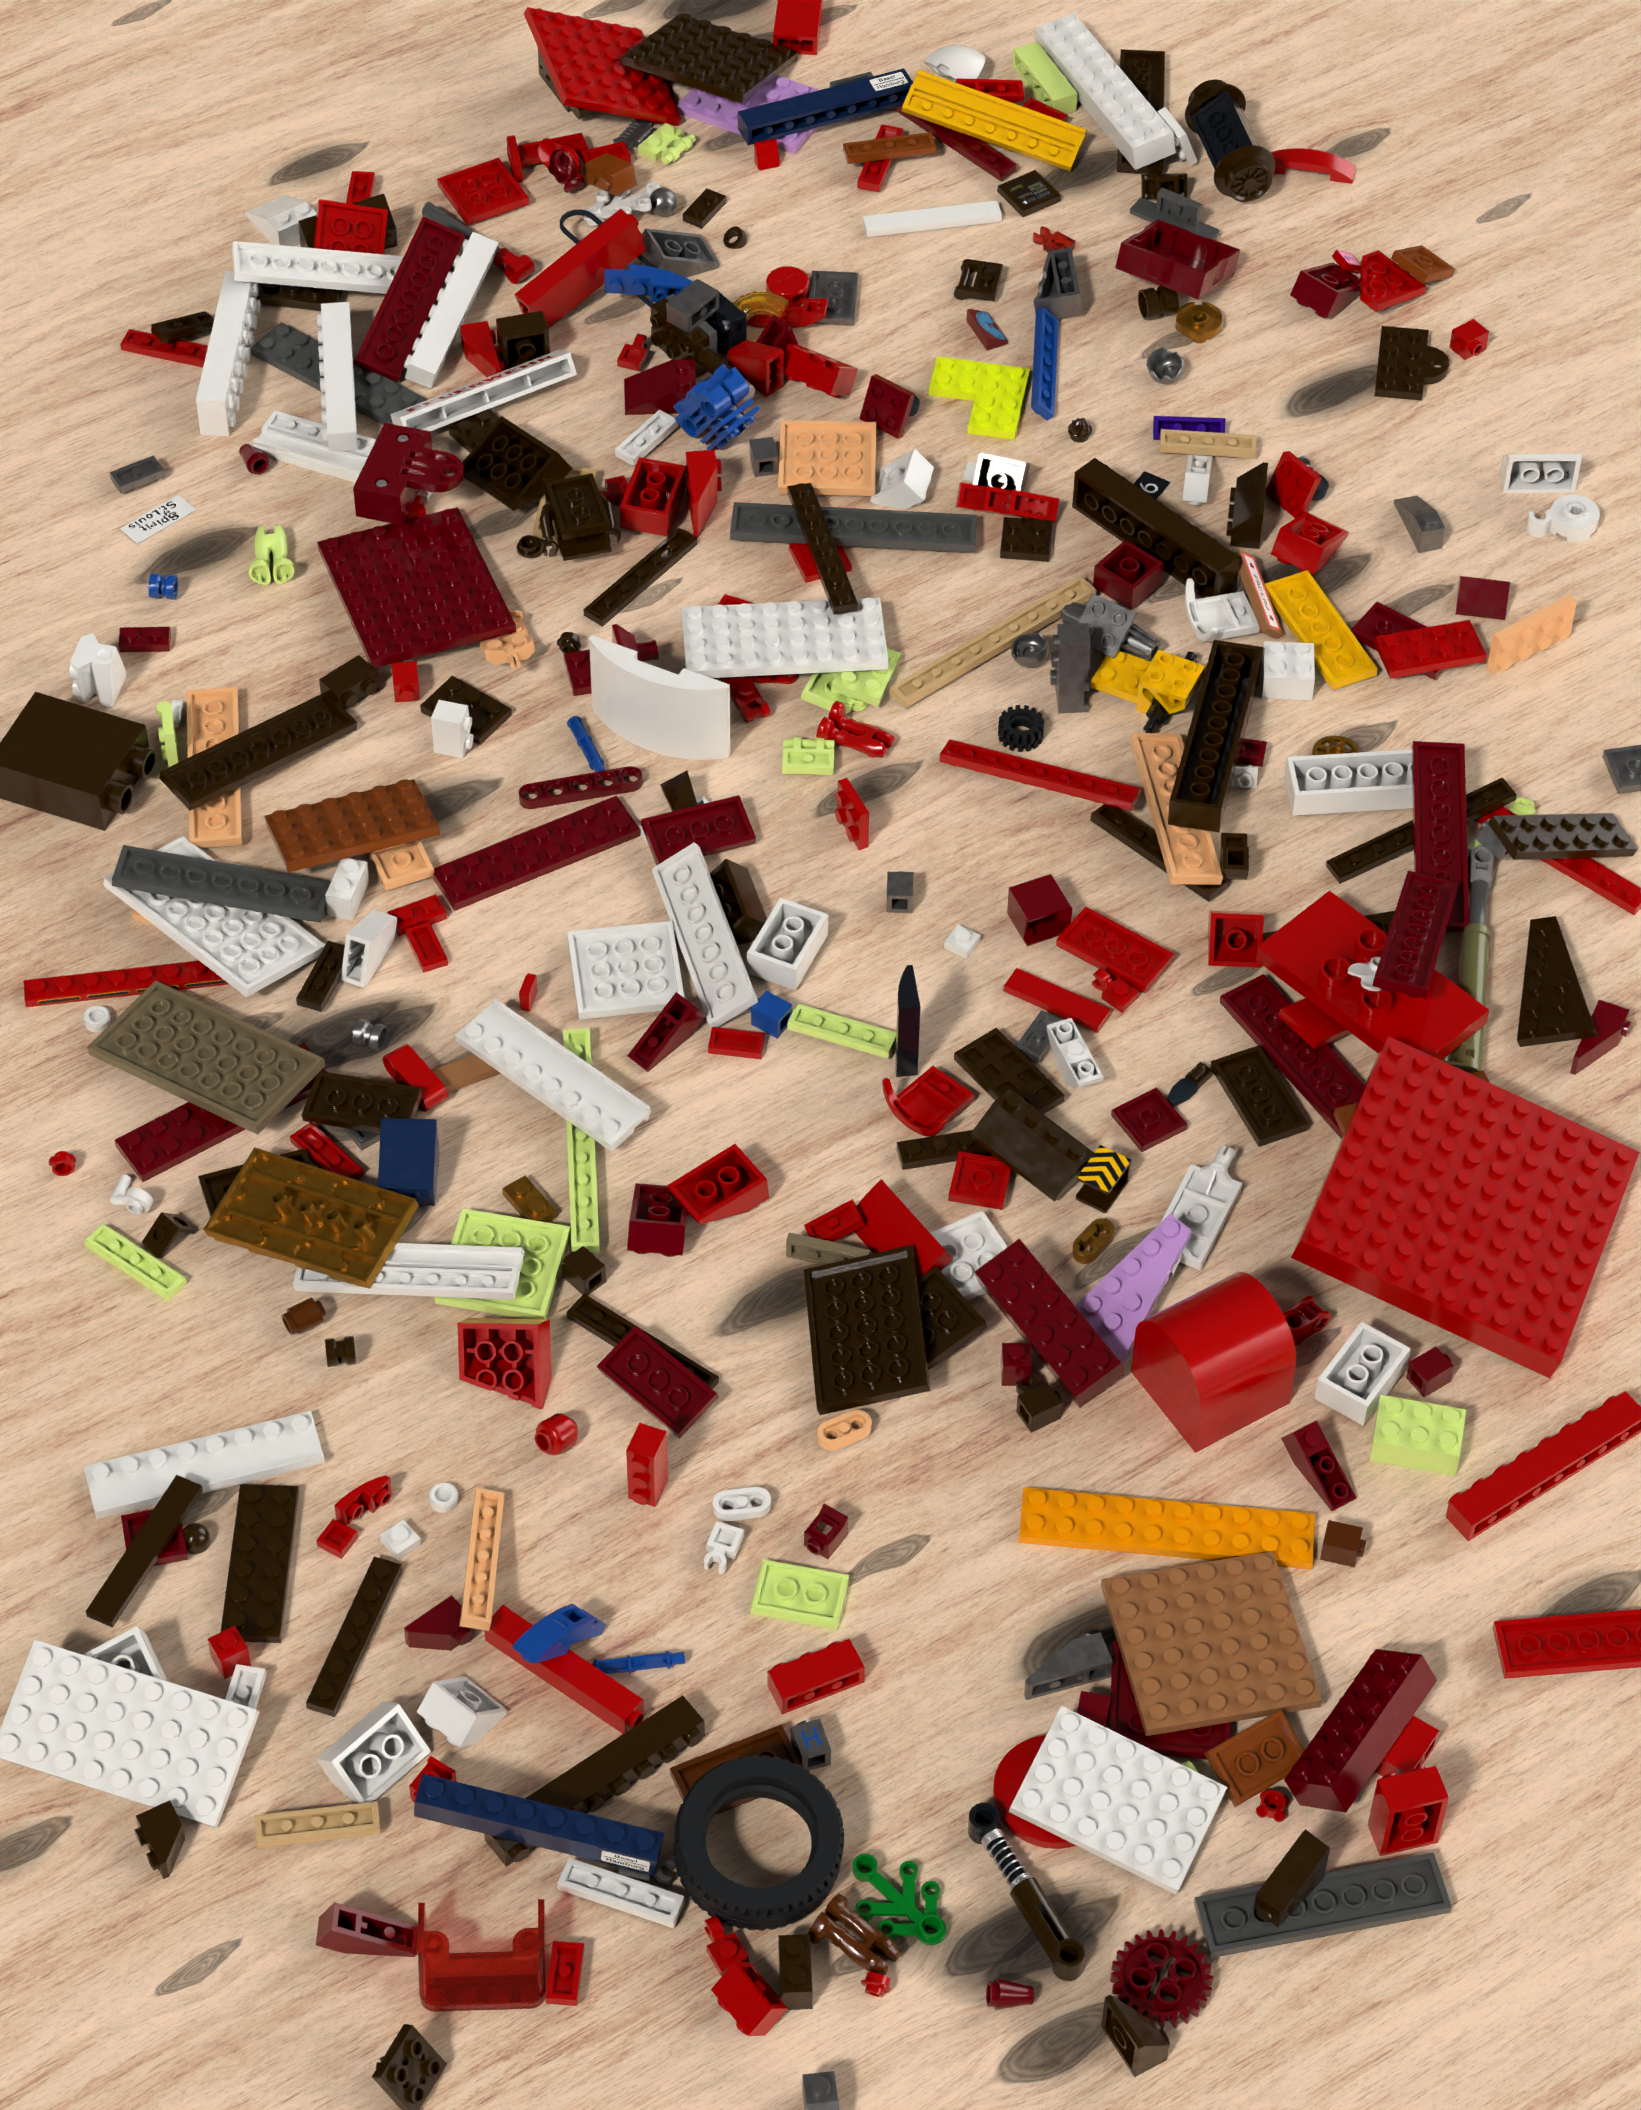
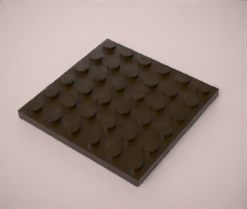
M682 13L622 55L621 64L742 104L797 61L798 52L791 50L788 46H776L767 39H756L748 33H738L732 31L729 27H719L713 25L708 20L694 19L691 15Z

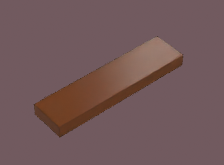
M929 132L843 143V151L847 164L932 154L936 153V144L932 133Z

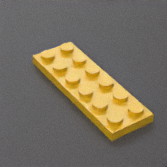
M1308 570L1265 583L1272 605L1298 642L1314 643V665L1332 690L1377 676L1378 668Z

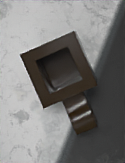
M1031 1374L1028 1381L1031 1385L1029 1387H1025L1020 1381H1016V1392L1018 1393L1016 1412L1032 1433L1061 1419L1063 1400L1059 1392L1053 1391L1047 1382L1038 1386L1037 1378Z

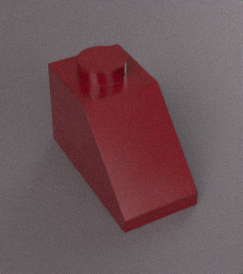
M451 1595L404 1627L406 1644L411 1648L452 1651L457 1646L468 1643L472 1636L475 1635V1629L459 1626L462 1605Z

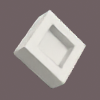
M957 925L945 940L944 949L967 959L980 943L981 935Z
M401 1520L380 1534V1542L397 1561L421 1546V1538L404 1520Z

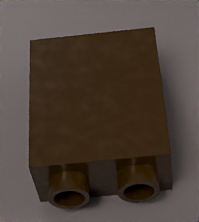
M35 692L0 742V799L105 831L116 813L123 815L128 811L133 799V787L140 777L144 779L149 778L155 768L157 753L155 749L149 748L146 725Z

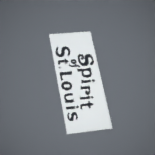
M178 494L120 529L135 543L139 544L196 509Z

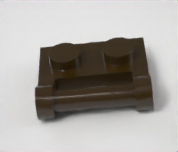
M972 259L963 260L961 265L962 273L959 284L955 287L954 297L958 300L973 298L995 302L1003 272V264ZM973 272H977L974 286H968L970 275Z

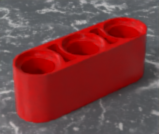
M404 1044L382 1057L384 1067L398 1084L422 1088L423 1095L418 1107L423 1112L448 1099V1092L442 1081L408 1044Z

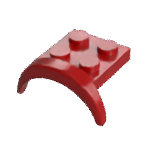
M931 1066L897 1096L888 1078L882 1080L883 1093L894 1116L910 1130L927 1137L934 1136L942 1131L950 1120L973 1102L974 1098L972 1092L934 1066Z

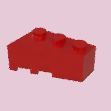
M787 344L784 353V374H786L787 379L804 382L807 387L821 390L835 398H840L841 395H850L858 368L801 345Z

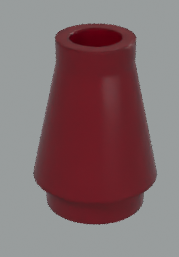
M244 444L240 447L239 454L242 456L250 473L259 475L268 469L269 460L265 453L255 449L250 444Z
M999 1978L987 1983L986 2002L988 2007L1001 2010L1033 2004V1986L1022 1985Z

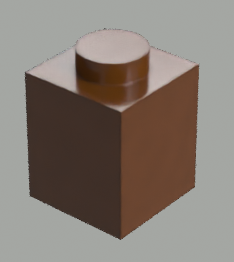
M1328 1520L1320 1560L1355 1568L1357 1556L1363 1558L1366 1540L1361 1539L1363 1528Z

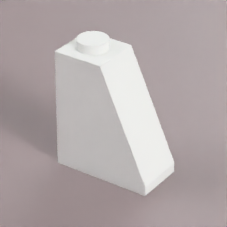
M373 910L346 933L341 981L363 988L368 985L395 940L397 917Z

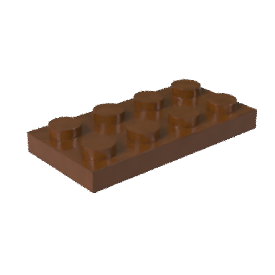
M782 1725L673 1766L670 1768V1775L683 1800L691 1786H694L695 1782L704 1773L711 1771L716 1765L718 1766L725 1761H731L734 1758L768 1755L769 1757L775 1756L783 1760H789L791 1763H796L802 1768L803 1766ZM759 1797L745 1798L729 1803L716 1812L715 1815Z

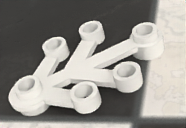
M652 182L646 185L645 191L625 198L630 193V189L616 195L611 204L607 206L605 204L610 201V194L601 190L596 193L597 201L595 205L588 207L587 211L593 213L602 222L605 221L604 218L611 217L619 209H622L628 215L632 214L631 210L649 211L652 209L651 193L657 188L662 187L659 183ZM583 216L588 225H598L592 219Z

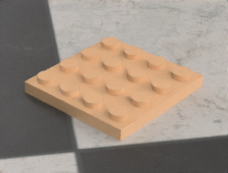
M780 420L778 494H787V486L811 483L816 495H875L876 422Z

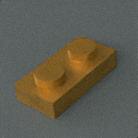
M526 1175L502 1188L503 1196L523 1219L548 1223L557 1218L556 1210Z

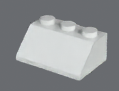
M1503 455L1500 468L1503 493H1575L1582 455Z
M383 1701L318 1756L316 1760L330 1781L350 1800L358 1804L374 1802L431 1751L398 1703Z

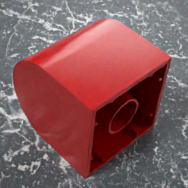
M1236 1272L1139 1322L1135 1331L1131 1373L1196 1453L1290 1403L1296 1367V1349L1288 1323L1269 1291L1250 1274Z

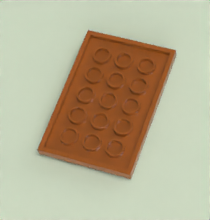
M403 779L395 784L379 785L371 790L351 792L346 796L338 798H326L322 802L314 804H301L297 808L285 811L277 810L272 814L264 816L266 826L288 872L440 835L439 825L414 779Z

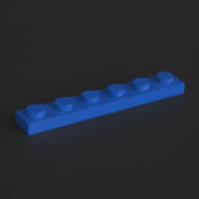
M1042 306L1036 310L1031 408L1036 414L1049 420L1054 416L1059 319Z

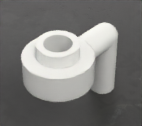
M121 1175L110 1197L111 1204L126 1206V1209L133 1214L147 1213L153 1203L151 1195L138 1188H129L127 1190L131 1178L127 1175Z

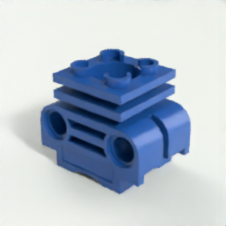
M725 364L716 369L706 381L699 382L687 392L686 398L678 401L673 406L679 414L675 420L689 436L695 438L709 427L711 431L700 441L704 444L713 436H717L707 447V450H712L716 446L721 449L728 443L727 439L731 440L732 437L742 433L746 429L745 425L748 426L756 420L754 415L760 408L757 405L747 414L743 413L754 402L752 398L738 407L737 404L748 395L749 386L735 367L729 371Z

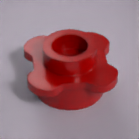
M1276 1790L1261 1792V1803L1256 1808V1814L1260 1818L1269 1817L1273 1818L1276 1822L1284 1821L1286 1818L1284 1811L1285 1807L1290 1803L1289 1798Z

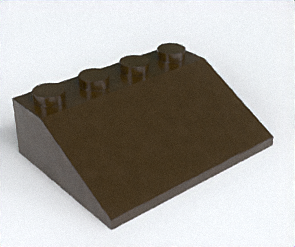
M503 416L497 420L462 462L464 468L463 477L512 511L544 495L545 482L564 479L573 469L558 452Z

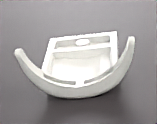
M1192 578L1186 580V613L1190 626L1200 641L1209 642L1259 633L1258 622L1244 591L1195 599L1194 581Z

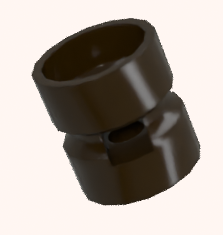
M1158 286L1157 290L1154 288L1139 290L1138 305L1144 320L1158 318L1160 313L1164 316L1177 314L1179 309L1177 291L1163 286Z

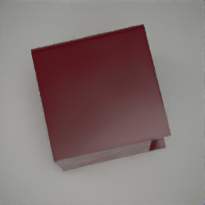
M1052 874L1009 887L1007 914L1026 946L1060 936L1071 923L1072 907Z

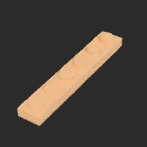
M476 1488L459 1625L461 1627L486 1631L490 1629L504 1492Z

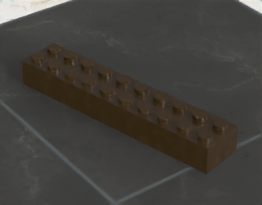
M1219 640L1213 641L1169 802L1168 825L1220 832L1261 674L1263 647Z

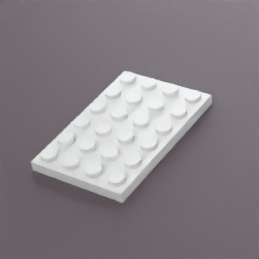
M1061 1706L1009 1812L1177 1895L1227 1787Z

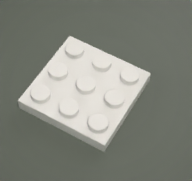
M982 1210L930 1233L953 1258L941 1272L967 1301L986 1294L979 1285L974 1272L1007 1248V1245Z

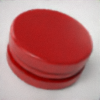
M783 266L772 270L766 279L767 299L777 307L803 305L804 300L809 297V278L803 270L792 266Z

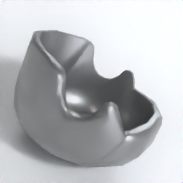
M1166 347L1154 350L1148 356L1146 363L1152 379L1161 384H1173L1184 373L1185 364L1177 351L1175 353L1170 352Z
M1040 632L1035 635L1028 633L1018 636L1012 643L1011 654L1013 659L1023 667L1032 668L1039 666L1047 659L1049 654L1047 638L1045 639Z

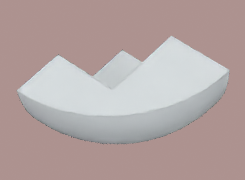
M948 45L932 52L923 62L939 76H946L952 82H956V78L977 79L984 66L985 56L978 50L968 46Z

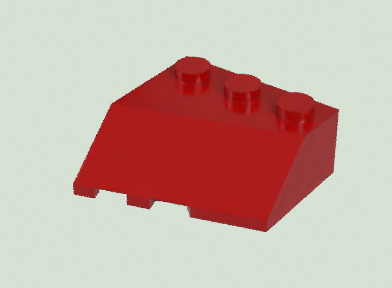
M468 1318L458 1322L459 1380L489 1391L494 1390L507 1395L508 1398L516 1401L521 1400L532 1404V1407L543 1409L552 1376L550 1319Z

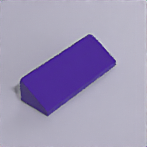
M1154 416L1153 440H1160L1161 429L1225 433L1226 418Z

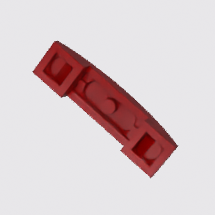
M1304 148L1282 149L1271 152L1275 160L1274 174L1285 175L1286 168L1328 173L1331 174L1330 181L1353 183L1355 165L1337 155Z
M828 298L805 299L803 306L761 307L759 300L736 301L735 306L747 315V325L765 328L775 314L793 329L813 324L825 318Z

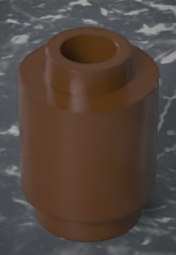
M310 1297L286 1309V1313L282 1314L281 1317L290 1335H293L295 1333L301 1334L323 1323V1316L326 1315V1312L319 1300L314 1301Z

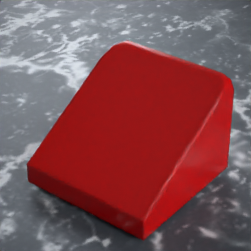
M776 139L754 143V161L758 170L780 166Z

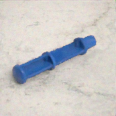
M579 716L571 717L567 721V725L585 755L590 769L595 772L604 771V760L600 757L591 736L587 733L582 719Z
M668 1650L666 1653L634 1657L627 1655L625 1658L600 1661L595 1659L592 1665L605 1674L628 1671L632 1673V1671L662 1667L670 1669L673 1665L685 1664L684 1652L671 1653Z

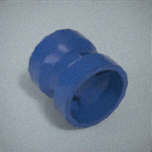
M151 573L148 587L149 597L159 598L160 596H165L167 599L176 600L178 594L177 575L162 577L160 574Z

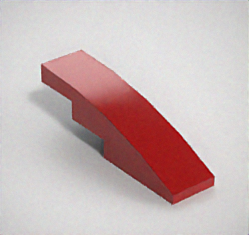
M961 482L959 483L956 507L1017 518L1051 520L1055 523L1060 498Z

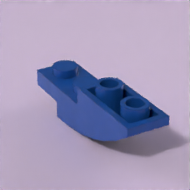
M630 264L629 270L605 269L604 273L605 293L650 296V302H658L671 294L676 296L693 282L667 270Z
M572 1603L552 1612L537 1622L514 1643L512 1648L521 1653V1657L530 1663H539L567 1654L572 1643L602 1635L606 1624Z

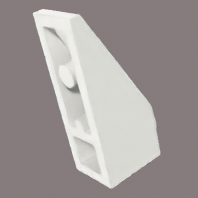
M1189 454L1182 499L1187 501L1188 504L1201 505L1202 503H1207L1213 456Z

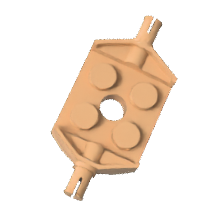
M509 610L516 624V632L479 641L486 661L496 666L510 663L511 669L515 670V665L517 669L521 667V660L529 659L534 653L535 647L534 640L530 639L524 624L522 611Z

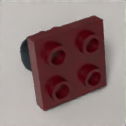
M875 374L871 376L859 419L864 422H876V428L898 439L904 435L908 417L917 414L920 400L915 393Z

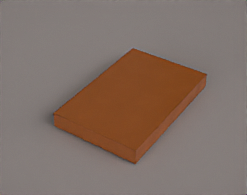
M1280 1709L1207 1751L1204 1755L1221 1784L1227 1787L1226 1793L1234 1807L1286 1778L1305 1749Z

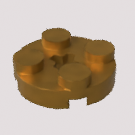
M1189 302L1178 309L1175 328L1182 335L1191 338L1195 343H1204L1206 339L1216 336L1221 331L1222 313L1216 306L1208 302H1202V305H1195V302Z

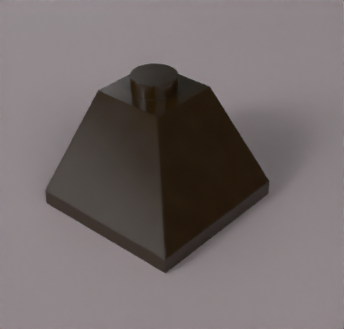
M1112 1995L1105 1997L1101 2027L1133 2076L1136 2077L1166 2061L1170 2041L1164 2030H1158L1151 2019Z

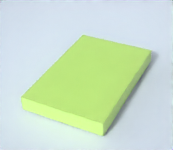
M763 1559L750 1614L838 1630L848 1588L849 1575Z

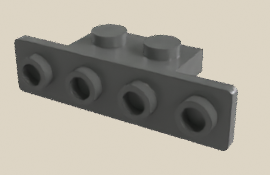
M1161 188L1158 191L1157 204L1147 199L1139 198L1130 208V214L1151 223L1159 219L1213 240L1216 239L1220 231L1215 227L1200 222L1201 203L1165 188Z

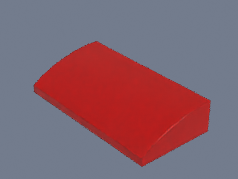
M882 1179L858 1203L857 1207L865 1222V1226L854 1232L873 1254L912 1245L915 1251L918 1279L935 1266L941 1271L953 1260L948 1252Z

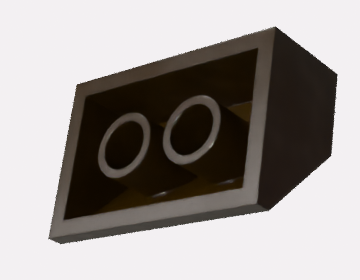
M1263 462L1237 477L1236 488L1231 487L1230 502H1234V504H1229L1228 519L1233 520L1228 521L1226 536H1231L1230 546L1259 549L1268 463Z
M725 859L710 873L736 944L749 943L756 939L767 917L748 868Z

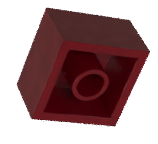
M1124 540L1094 566L1093 587L1132 610L1162 584L1164 563L1129 541Z

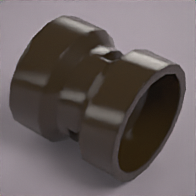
M354 1336L344 1337L340 1341L334 1338L325 1339L328 1367H335L340 1362L347 1365L356 1364Z

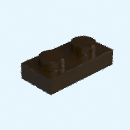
M706 188L683 213V221L703 229L726 204V196Z

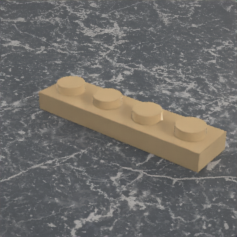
M1161 429L1160 432L1161 453L1256 459L1257 435Z
M378 1801L255 1815L257 1849L379 1835L381 1830Z

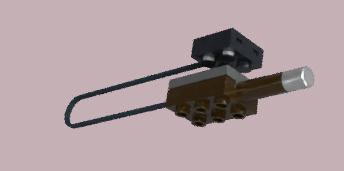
M571 210L562 215L560 219L561 231L575 244L580 242V240L564 227L563 223L567 218L582 215L592 219L599 226L603 223L587 210ZM642 255L637 257L646 266L655 267ZM720 292L719 309L689 334L667 322L666 303L675 297L674 294L656 303L650 302L644 295H636L651 308L650 322L652 327L650 338L652 343L664 351L670 359H695L696 378L706 372L713 374L723 364H725L729 371L732 369L717 355V346L728 355V350L733 346L747 340V315ZM747 380L749 393L742 401L749 400L755 393V387Z

